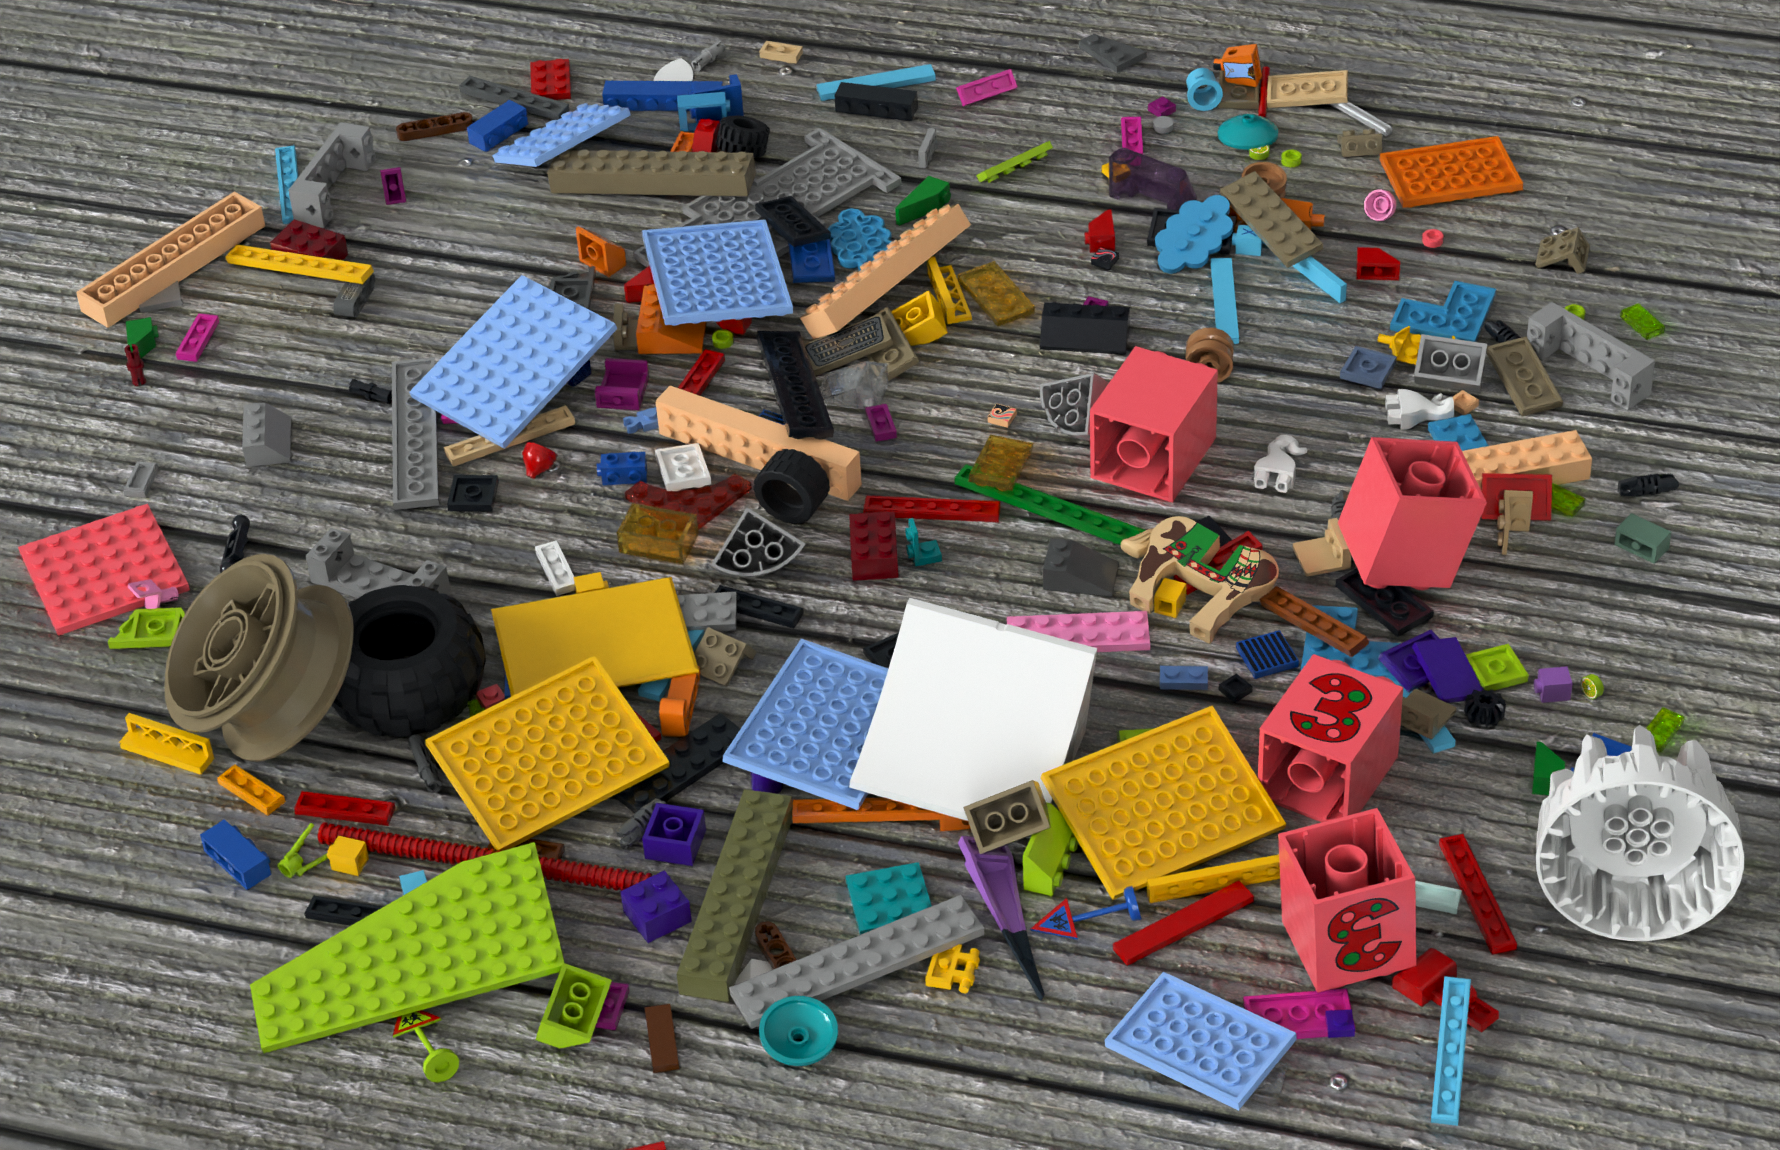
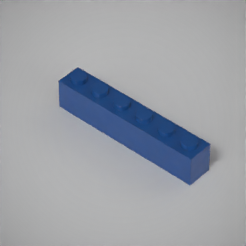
M605 81L602 93L603 105H609V107L620 106L628 108L629 111H678L677 96L688 95V91H691L690 82L695 83L697 91L723 86V82Z

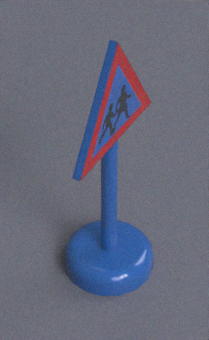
M1128 886L1124 889L1125 903L1076 916L1071 915L1066 898L1030 930L1078 940L1074 922L1127 908L1132 921L1141 920V915L1133 886Z

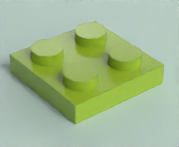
M1509 643L1465 654L1482 688L1486 691L1491 689L1495 691L1528 682L1529 675Z

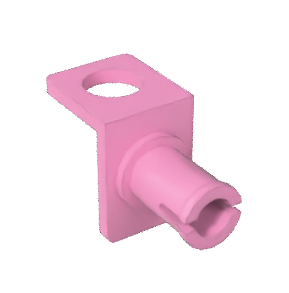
M151 579L128 584V588L137 598L145 597L144 606L146 609L160 608L161 603L177 601V597H179L176 587L160 589ZM146 587V591H140L137 588Z

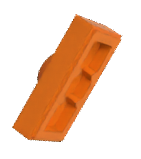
M680 131L670 152H691L694 133Z

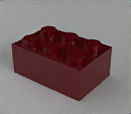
M295 219L270 242L271 249L276 251L342 261L348 256L345 235Z
M895 511L849 514L853 581L899 578Z

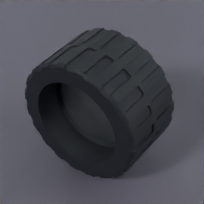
M782 449L770 458L756 476L753 490L761 507L775 519L785 523L802 524L812 517L830 491V482L825 470L814 458L795 449Z

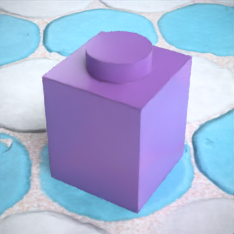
M1568 667L1538 670V679H1534L1535 693H1539L1542 703L1571 700L1573 683Z

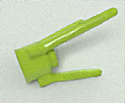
M313 823L309 824L291 850L277 864L280 872L288 878H292L295 874L301 877L307 870L328 859L326 853L309 864L302 866L304 861L298 852L314 827Z

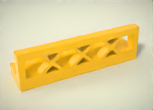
M935 256L930 257L927 260V274L937 300L942 306L946 323L952 324L972 320L971 312L952 265L939 267ZM949 272V276L947 278H943L942 273ZM946 285L953 286L954 288L950 291ZM951 297L959 299V301L955 304ZM959 310L965 314L955 316V311Z
M128 713L125 717L128 732L119 741L121 749L200 775L203 774L214 760L210 739L135 714ZM196 744L202 745L203 749L199 748Z

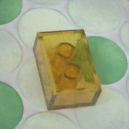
M632 503L617 531L619 553L684 564L699 535L697 515Z

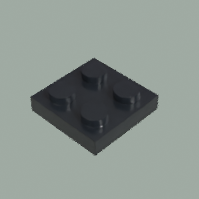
M454 475L447 502L448 511L492 512L499 483L498 475Z

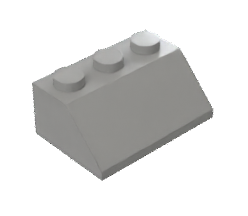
M1421 334L1414 372L1415 384L1481 393L1488 344Z
M266 402L244 405L242 449L246 467L291 463V417Z

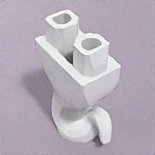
M1398 389L1397 395H1386L1385 407L1388 410V425L1400 424V429L1406 430L1424 421L1453 418V397L1442 400L1443 394L1440 393L1429 401L1417 392Z
M1280 435L1268 445L1267 456L1259 459L1254 466L1255 487L1264 489L1267 485H1273L1278 492L1286 493L1289 488L1292 489L1296 479V464L1288 453L1299 456L1307 453L1308 449L1305 447L1299 448L1298 441L1292 436Z

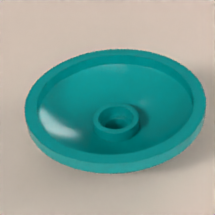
M1241 114L1227 119L1219 126L1218 138L1223 144L1232 148L1243 150L1255 149L1274 143L1278 138V127L1265 117L1255 114Z
M790 996L778 1000L765 1011L759 1025V1036L763 1048L775 1060L791 1066H806L821 1061L833 1050L838 1038V1023L830 1008L821 1001L807 996ZM796 1039H801V1040H803V1041L797 1042V1041H794V1040H796Z

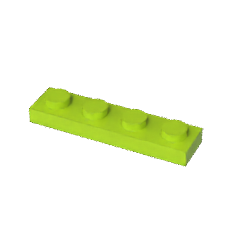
M1050 141L1045 142L976 176L979 182L987 180L990 183L998 179V174L1002 172L1004 175L1015 171L1014 167L1020 165L1022 168L1032 163L1031 159L1034 157L1039 160L1047 156V151L1052 149L1053 146Z

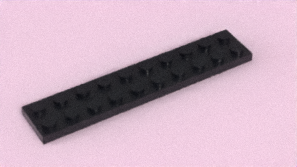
M757 331V341L788 436L794 439H803L804 437L825 439L826 437H833L834 428L800 331Z

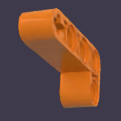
M698 666L699 673L673 677L668 697L661 698L659 714L663 737L683 738L689 733L700 683V666Z

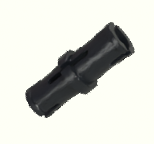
M352 379L349 384V392L363 395L368 400L376 399L390 404L392 401V390L377 387L374 383L367 384L356 379Z

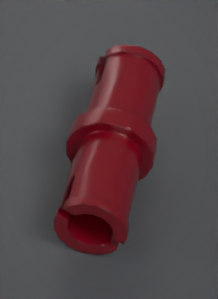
M132 344L133 352H131L130 345H127L124 351L128 361L126 366L131 373L132 383L135 386H139V378L141 385L146 383V378L143 371L144 362L140 359L139 348L137 345Z

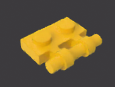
M959 944L951 949L934 954L926 975V986L951 990L953 982L960 984L959 991L961 993H968L975 980L974 971L980 963V951L976 948H971L969 953H962V944ZM958 965H964V971L957 970Z

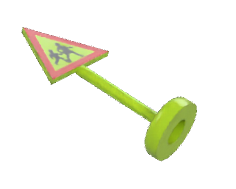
M422 1010L398 1016L393 1038L415 1030L429 1052L423 1063V1072L427 1079L436 1083L450 1079L459 1068V1059L456 1053L446 1048L435 1050L421 1029L422 1027L442 1021V1019Z

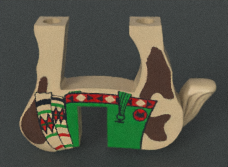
M1182 516L1167 518L1161 521L1155 528L1123 539L1120 545L1121 549L1134 558L1144 557L1140 563L1138 577L1129 591L1130 605L1151 614L1154 610V595L1164 578L1169 579L1174 575H1177L1196 589L1214 596L1189 621L1190 635L1209 644L1214 640L1218 629L1229 621L1235 612L1252 602H1260L1259 599L1275 587V582L1279 576L1277 562L1269 553L1242 545L1237 547L1220 571L1208 566L1220 549L1219 535L1192 519Z

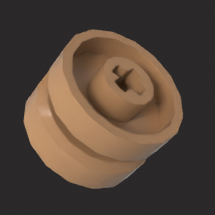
M1256 162L1244 168L1241 178L1255 171L1280 198H1285L1287 176L1281 167L1270 162Z
M1217 328L1196 330L1189 336L1186 342V361L1202 363L1210 368L1217 369V383L1229 377L1233 370L1234 343L1231 337L1223 330Z

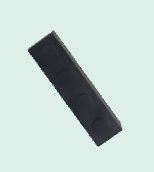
M841 82L834 95L836 112L912 121L918 109L917 91Z

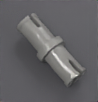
M717 40L709 48L702 50L701 55L691 61L692 67L695 68L698 65L695 70L700 71L708 63L715 61L716 56L726 49L725 44L722 43L719 46L722 41Z

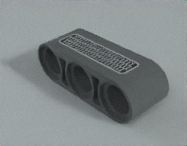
M372 273L364 284L345 282L334 301V314L357 318L375 287V275Z

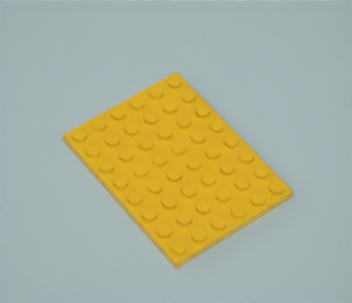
M595 655L425 740L426 746L496 851L511 849L668 768L670 764Z
M1213 706L1044 772L1040 778L1112 900L1124 896V889L1128 886H1133L1134 891L1147 886V879L1180 873L1283 830L1286 827L1283 817Z

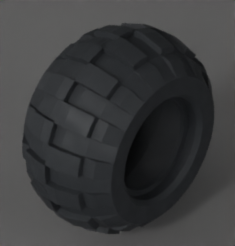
M395 585L367 592L358 599L348 603L353 617L354 629L352 653L343 684L331 705L341 718L355 727L363 728V730L374 735L407 737L440 728V725L455 719L463 712L480 688L484 674L486 654L482 634L471 614H467L459 601L447 594L439 593V591L433 588ZM404 655H414V656H411V657H408V658H404V659H399V660H388V659H391V658H395V657H399V656H404Z

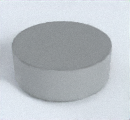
M1167 116L1155 118L1153 121L1154 131L1160 134L1171 132L1173 130V119Z

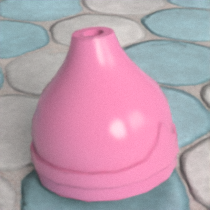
M1383 189L1374 190L1366 197L1364 210L1371 219L1385 221L1395 213L1396 200L1389 191Z

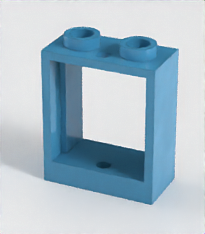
M725 92L677 96L680 131L694 133L698 123H688L687 109L721 106L722 118L727 117V112L731 111L730 99L726 100Z

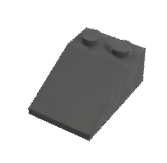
M1050 538L1043 567V590L1112 597L1119 562L1073 540Z

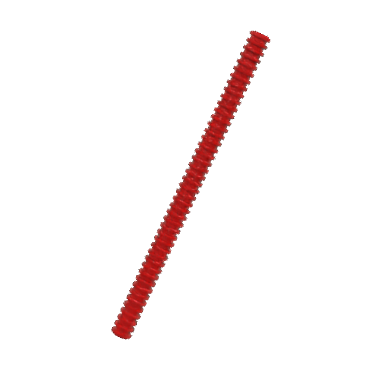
M323 822L318 830V841L320 844L326 843L330 846L334 844L338 836L366 842L367 851L370 850V852L377 851L380 854L384 852L387 855L391 853L393 856L399 854L400 857L406 855L407 858L414 857V859L421 858V860H427L428 858L431 862L434 860L437 863L443 861L444 864L450 862L451 865L496 853V850L493 848L490 850L486 847L481 849L480 846L474 848L473 845L467 847L466 844L459 845L458 843L452 845L451 842H437L435 839L430 841L428 838L423 840L422 837L415 838L414 836L408 838L407 835H402L401 837L400 834H386L383 831L379 833L377 830L372 832L371 829L364 830V828L357 829L356 827L350 829L349 826L329 825L326 822ZM539 856L543 877H546L547 880H552V878L554 881L561 879L562 882H567L568 880L571 884L574 882L577 885L583 883L584 886L591 884L592 887L598 885L599 888L606 886V889L613 887L616 891L619 889L622 891L652 876L651 873L646 875L644 872L637 874V871L630 873L627 869L624 871L621 868L615 870L614 867L607 869L606 866L600 868L599 865H594L593 867L592 864L585 866L582 862L579 864L576 861L570 863L569 860L563 862L562 859L555 861L554 858L548 860L547 857L540 858Z

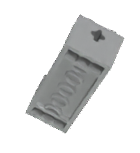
M343 122L339 123L288 190L295 220L320 228H325L328 222L332 220L333 210L331 209L328 189L345 168L367 171L375 162L376 154L373 151V136H371L370 127Z
M1553 302L1529 317L1527 338L1541 361L1560 349L1613 380L1611 401L1627 411L1651 395L1655 360Z
M330 528L306 555L311 583L329 586L340 593L359 598L363 594L376 589L395 585L425 586L448 596L451 594L446 566L426 560L415 574L402 571L354 554L351 535L334 528Z

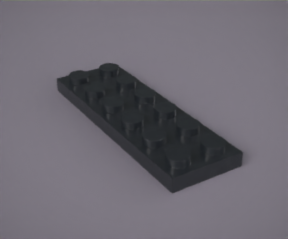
M719 713L662 751L670 762L668 768L614 795V797L633 813H636L642 806L650 803L655 798L664 802L668 801L723 764V754L741 728Z

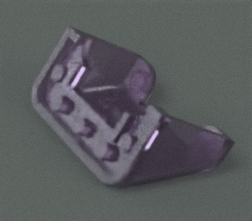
M1120 148L1109 156V197L1118 200L1122 194H1129V197L1132 198L1137 193L1167 203V209L1179 210L1181 205L1187 201L1197 200L1196 192L1185 170L1127 148Z

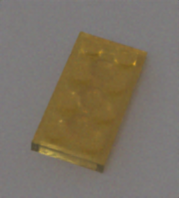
M995 261L957 274L958 282L997 327L1035 313V306Z
M990 435L969 473L968 482L975 483L978 486L996 487L1002 491H1012L1032 453L1033 443Z

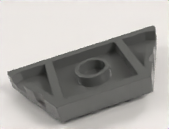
M595 266L588 267L589 272L579 275L577 271H574L564 276L551 278L550 290L590 310L596 276Z

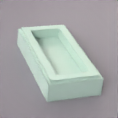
M1415 881L1416 906L1457 914L1462 890Z

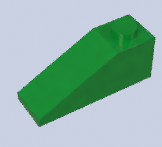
M928 176L895 208L896 225L900 226L923 217L934 209L939 210L951 198L949 183Z

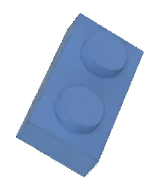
M1160 666V689L1208 690V666Z

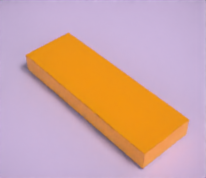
M236 764L217 778L218 784L267 816L286 802L284 795Z

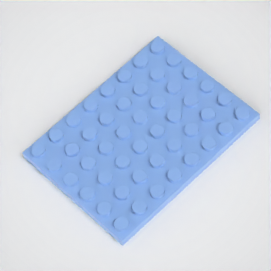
M766 219L642 230V238L665 325L677 326L685 323L698 324L707 321L720 322L729 319L741 320L751 317L763 318L765 316L793 314V305Z
M521 275L409 393L415 400L505 449L617 330V326L614 322Z
M801 639L723 754V762L859 810L868 793L849 788L850 779L866 740L888 668Z

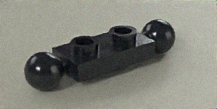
M237 515L232 520L234 530L228 535L220 573L244 557L243 550L248 542L247 534L250 527V520L245 515Z

